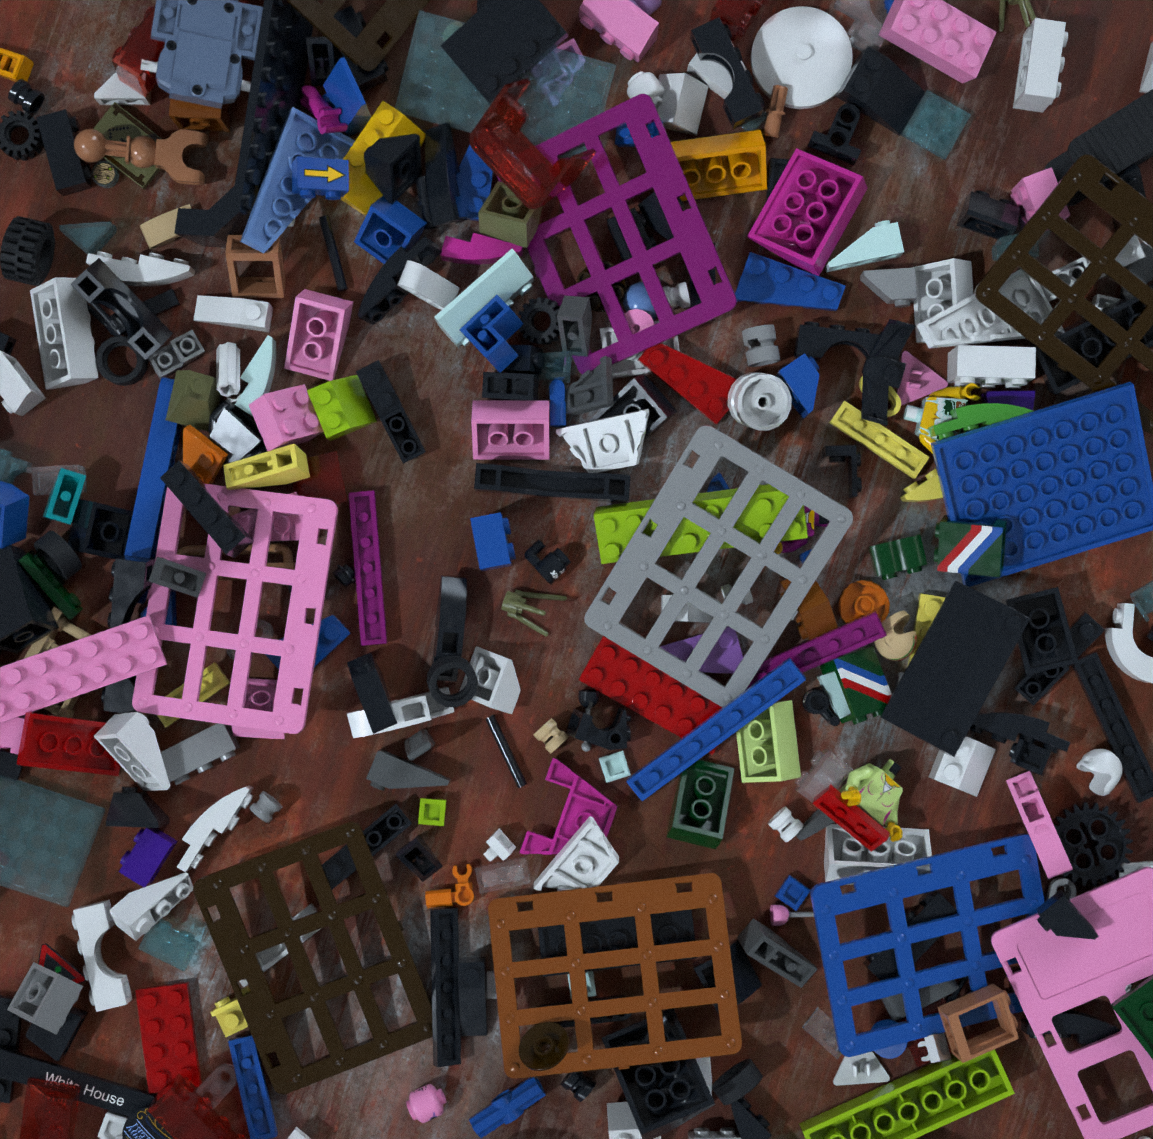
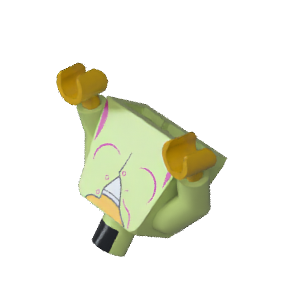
M889 759L882 769L868 763L850 771L847 783L839 791L841 792L842 799H848V806L857 805L877 823L885 824L887 826L885 829L890 832V840L894 842L900 840L903 836L902 829L897 825L898 807L903 788L893 780L901 770V767Z

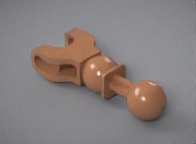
M85 129L75 137L74 149L78 157L86 162H97L105 155L124 157L126 164L129 165L131 162L139 168H149L155 165V168L164 169L176 183L203 185L205 183L204 174L200 170L187 167L183 163V156L190 148L205 147L209 142V136L203 132L180 129L165 140L157 139L156 142L147 136H137L133 139L131 136H127V141L121 142L106 140L104 135L95 129Z

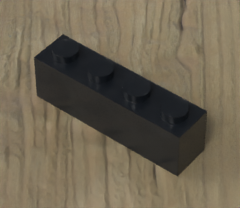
M934 890L926 892L919 899V906L914 911H907L905 916L908 927L955 915L957 910L939 892ZM939 937L911 944L914 963ZM894 948L865 955L866 960L863 964L880 981L899 976Z

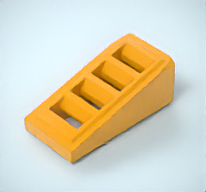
M0 48V58L2 55L0 76L14 82L20 79L28 81L34 62L24 55ZM11 59H12V62H11V65H10V67H9V70L7 71V68H8V66H9V63H10V61H11Z

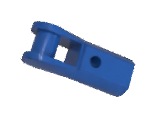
M556 379L549 386L550 426L565 427L567 426L565 386L561 380Z

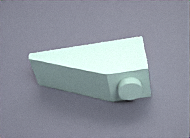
M889 220L875 223V227H872L828 262L825 267L826 273L900 257L904 253L898 222L890 224Z

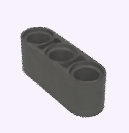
M956 980L918 989L921 1007L924 1008L955 992L959 988ZM902 993L882 998L893 1021L906 1017Z

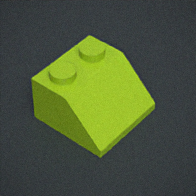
M358 375L332 380L307 390L324 434L329 441L377 422Z

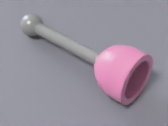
M771 905L770 922L772 926L784 925L789 917H814V913L789 912L783 905Z

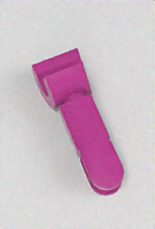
M302 87L304 96L300 100V104L315 116L318 130L321 134L344 132L347 130L348 125L340 123L338 116L341 114V108H332L315 87Z

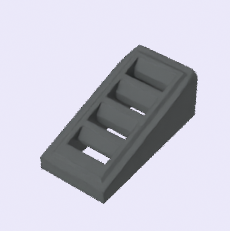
M424 728L405 740L407 757L409 760H414L435 746L436 743L427 729Z
M817 809L803 823L804 826L796 837L802 841L835 822L820 809Z

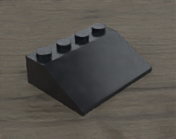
M490 0L440 46L492 106L565 40L568 34L539 0Z
M674 1008L663 1011L665 1041L687 1039ZM647 1019L602 1037L605 1049L650 1044ZM696 1058L629 1066L630 1069L619 1070V1067L614 1068L642 1139H654L666 1134L715 1105Z

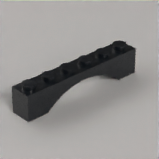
M476 463L474 489L479 492L628 503L631 475L548 471Z
M123 555L116 558L113 562L111 574L114 577V584L109 594L112 610L107 620V625L110 629L130 622L136 604L144 592L152 585V582H149V578L154 567V559ZM136 676L107 685L103 689L101 699L104 703V711L116 713L138 712L132 705Z

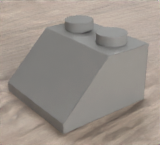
M33 962L7 1010L57 1035L59 1029L64 1025L70 1009L77 1001L83 986Z

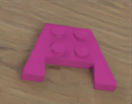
M553 757L545 780L570 788L554 837L549 838L527 830L520 850L521 854H558L589 816L594 818L607 838L617 810L616 804L557 758Z

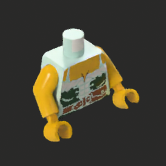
M970 383L965 387H946L931 392L929 397L922 400L920 408L907 405L903 419L917 422L915 435L919 436L920 442L933 454L931 443L939 441V436L931 437L928 427L951 421L950 410L967 406L968 400L965 399L966 397L971 400H978L980 397L977 395L971 396V391L974 388H980V386ZM961 429L954 431V435L961 433Z

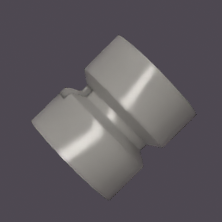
M774 325L755 326L742 331L744 346L749 349L745 353L748 367L765 366L780 361L778 346L773 343L777 339Z

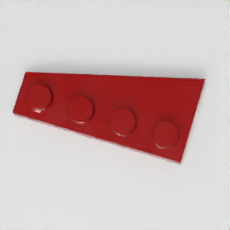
M662 343L645 350L637 361L715 425L718 424L729 410L728 393L732 384L737 379Z

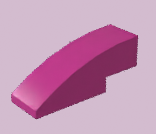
M477 233L472 234L471 242L445 236L440 256L443 261L458 264H493L511 249L521 257L523 247Z

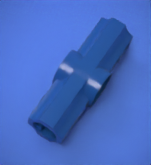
M529 1077V1079L523 1081L514 1089H507L497 1095L491 1101V1104L471 1116L469 1121L473 1130L480 1138H483L502 1124L506 1125L516 1120L524 1113L526 1108L546 1096V1092L536 1077Z

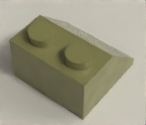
M498 181L478 212L479 234L527 248L537 231L545 192Z

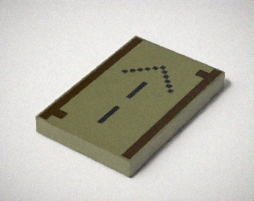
M115 102L93 128L101 132L106 140L126 142L127 136H131L132 139L137 136H147L155 142L157 139H162ZM108 155L103 157L144 190L161 170L155 168V165L149 168H139L131 162L130 165L126 164L124 157Z

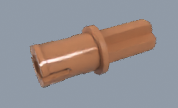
M773 86L769 108L765 110L768 113L762 135L779 138L782 115H785L783 110L788 91L785 86Z

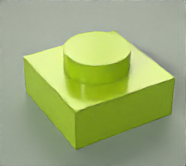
M421 797L418 824L444 826L447 800Z

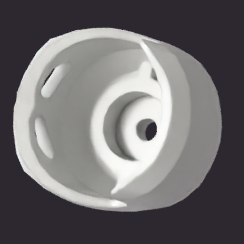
M1106 749L1090 750L1076 764L1077 769L1094 774L1089 788L1101 796L1109 794L1122 776L1123 768L1121 761L1113 752Z

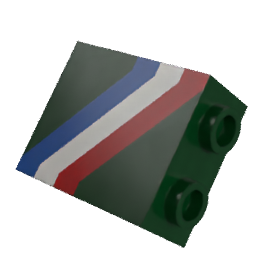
M944 515L940 523L937 522L935 527V538H939V547H935L934 562H938L937 571L1000 577L1004 570L1007 520H996L994 525L948 521L947 515Z
M873 646L820 665L823 675L835 671L851 715L840 719L842 724L852 720L853 725L868 720L867 714L871 713L873 718L882 714L892 694Z

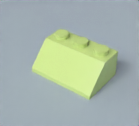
M792 700L777 701L736 732L742 783L786 781L801 777Z

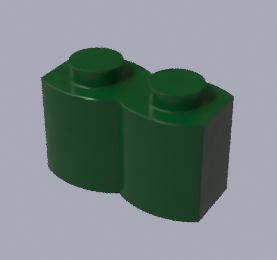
M920 534L868 547L875 576H882V580L898 577L897 572L906 570L907 574L922 571V566L927 565Z

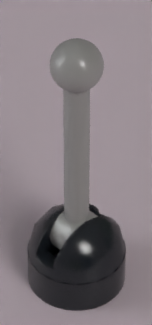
M579 690V703L585 708L586 714L590 715L591 708L598 703L599 691ZM584 741L581 745L582 750L585 752L590 751L591 744Z

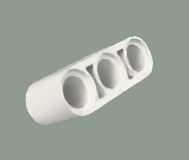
M407 260L398 282L399 287L440 310L452 302L460 290L458 286L427 267Z

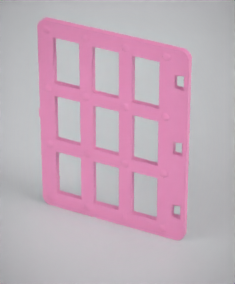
M205 484L208 492L228 514L230 506L258 510L250 563L246 564L221 560L223 550L209 534L204 558L178 555L177 548L184 505L167 487L156 558L160 557L206 573L198 596L193 628L166 625L171 589L152 583L151 588L148 589L147 599L149 601L146 616L150 615L161 647L163 640L190 644L182 699L154 695L158 668L136 675L132 699L133 708L141 713L289 734L302 732L306 723L338 515L336 503L328 499L243 488L228 490L226 486ZM275 512L303 516L295 570L266 566ZM320 529H328L326 545L318 544ZM219 576L247 580L238 634L210 631ZM264 582L292 586L284 641L255 637ZM308 608L316 609L313 625L305 623ZM207 646L236 650L227 705L199 702ZM252 653L281 656L273 712L244 708ZM295 688L303 689L301 705L293 704Z

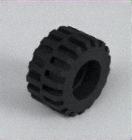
M16 216L11 221L4 234L0 251L1 272L5 279L33 286L42 284L50 271L55 251V235L50 223Z

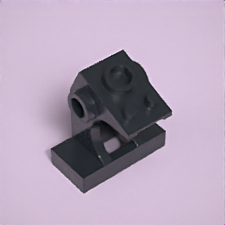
M618 707L612 724L600 729L594 726L592 716L573 709L565 733L581 741H586L608 750L627 748V741L631 739L630 727L627 726V722L631 721V716L626 714V710Z

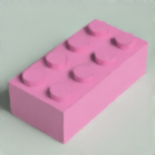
M894 0L879 36L957 81L965 83L977 77L997 32L943 0Z

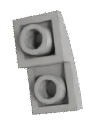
M190 330L171 340L169 345L154 352L148 358V361L161 380L162 377L171 375L205 353V350L193 330Z

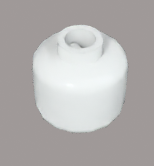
M641 71L630 78L627 88V95L630 99L639 94H647L652 98L656 108L662 104L663 100L661 98L665 92L664 87L653 73Z

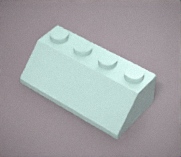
M511 249L434 318L438 326L458 348L462 344L465 347L471 342L463 335L460 329L496 295L511 307L514 304L512 301L519 294L524 296L532 289L533 275L516 252Z

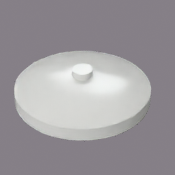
M805 6L787 8L771 16L759 29L751 50L752 73L760 89L771 99L774 85L787 87L785 107L793 109L814 108L836 96L851 70L853 59L851 42L842 25L828 13Z

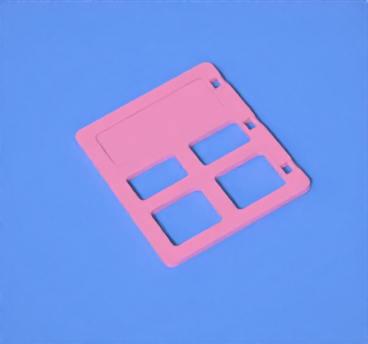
M1152 867L1141 868L1069 899L1096 930L1099 937L1095 940L1056 936L1051 929L1046 932L1037 921L1040 917L1038 913L1001 928L991 936L992 946L1084 1139H1120L1153 1125V1103L1107 1122L1099 1121L1078 1077L1080 1070L1131 1050L1134 1052L1153 1091V1059L1116 1011L1115 1014L1122 1027L1119 1032L1072 1052L1066 1051L1052 1022L1053 1016L1100 996L1108 997L1112 1004L1126 994L1125 988L1127 985L1153 975ZM1016 957L1021 970L1013 973L1007 960ZM1051 1031L1056 1043L1047 1046L1042 1033ZM1086 1104L1091 1116L1082 1119L1077 1107Z

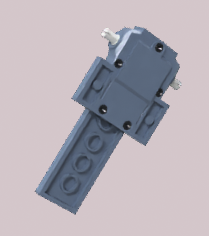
M156 0L151 39L163 41L165 46L160 53L158 62L142 59L140 70L156 73L155 79L158 87L169 93L170 99L219 109L222 108L223 104L234 103L238 96H240V91L250 92L251 82L242 80L241 58L255 61L263 7L238 2V0Z

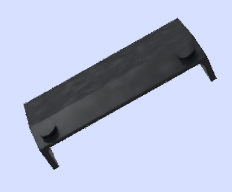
M954 581L880 717L945 754L955 757L1030 618L989 596Z

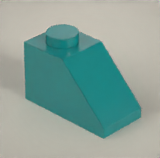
M60 468L50 492L43 517L71 525L86 475Z

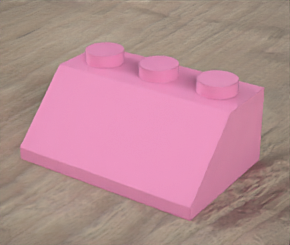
M583 0L579 8L580 22L590 30L594 28L598 31L602 40L607 44H614L620 48V53L628 60L634 59L639 63L657 40L659 23L630 0Z
M473 400L471 417L473 459L549 460V401Z

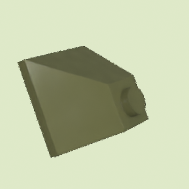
M177 370L166 421L185 426L192 425L196 429L208 432L209 416L220 404L222 398L220 392L216 390V378L191 370Z

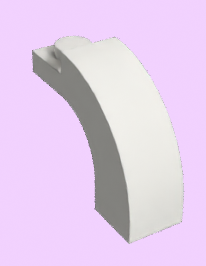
M1119 603L1117 608L1114 609L1112 616L1113 623H1116L1115 628H1105V641L1109 654L1115 664L1128 676L1141 682L1153 684V657L1141 652L1133 639L1135 604Z

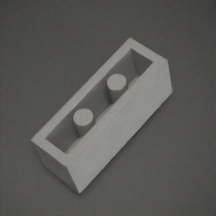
M217 723L162 751L161 756L169 783L174 781L178 785L190 779L189 773L195 770L202 773L213 767L212 761L220 758L223 762L235 756L234 750L240 748L236 737L233 736L230 725Z

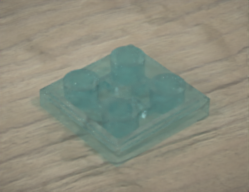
M927 90L901 136L945 160L971 114Z

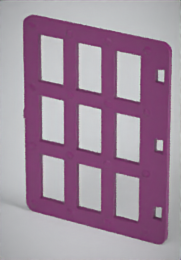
M639 94L498 165L496 175L499 182L522 187L518 176L544 164L564 213L538 225L537 231L527 247L535 266V274L537 278H540L548 299L559 303V306H561L564 296L588 297L598 292L618 339V342L594 353L591 352L589 347L588 357L572 355L581 374H584L587 370L593 371L601 364L600 359L604 356L612 358V365L730 312L736 307V295L655 104L647 94ZM654 121L660 135L652 138L647 125ZM626 124L647 173L619 185L599 136ZM585 144L605 193L578 205L559 156ZM653 188L674 238L647 250L627 200ZM684 194L691 209L685 211L682 210L678 198ZM612 208L632 258L606 270L586 220ZM571 228L591 277L565 289L545 240ZM681 253L702 303L674 315L654 265ZM717 268L722 282L714 285L709 271ZM639 273L659 323L633 334L613 284Z

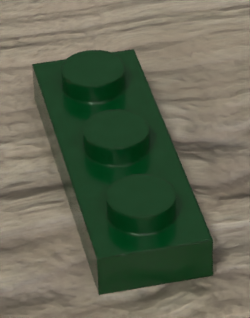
M31 550L18 561L69 620L83 609L80 606L81 601L74 593L67 591L63 586L64 582L61 577L56 573H52L47 568L46 560L39 553L35 554Z

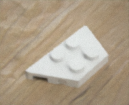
M649 409L560 427L556 429V433L559 437L563 436L571 446L570 451L581 460L582 466L588 473H599L634 466L640 462Z
M588 817L534 881L533 889L542 891V887L555 888L557 891L598 887L619 863V856L593 817Z

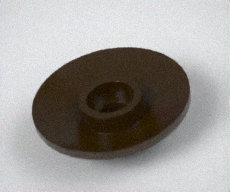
M543 1022L530 1028L521 1039L519 1045L520 1059L527 1068L534 1071L551 1069L566 1056L569 1049V1036L566 1030L557 1023Z

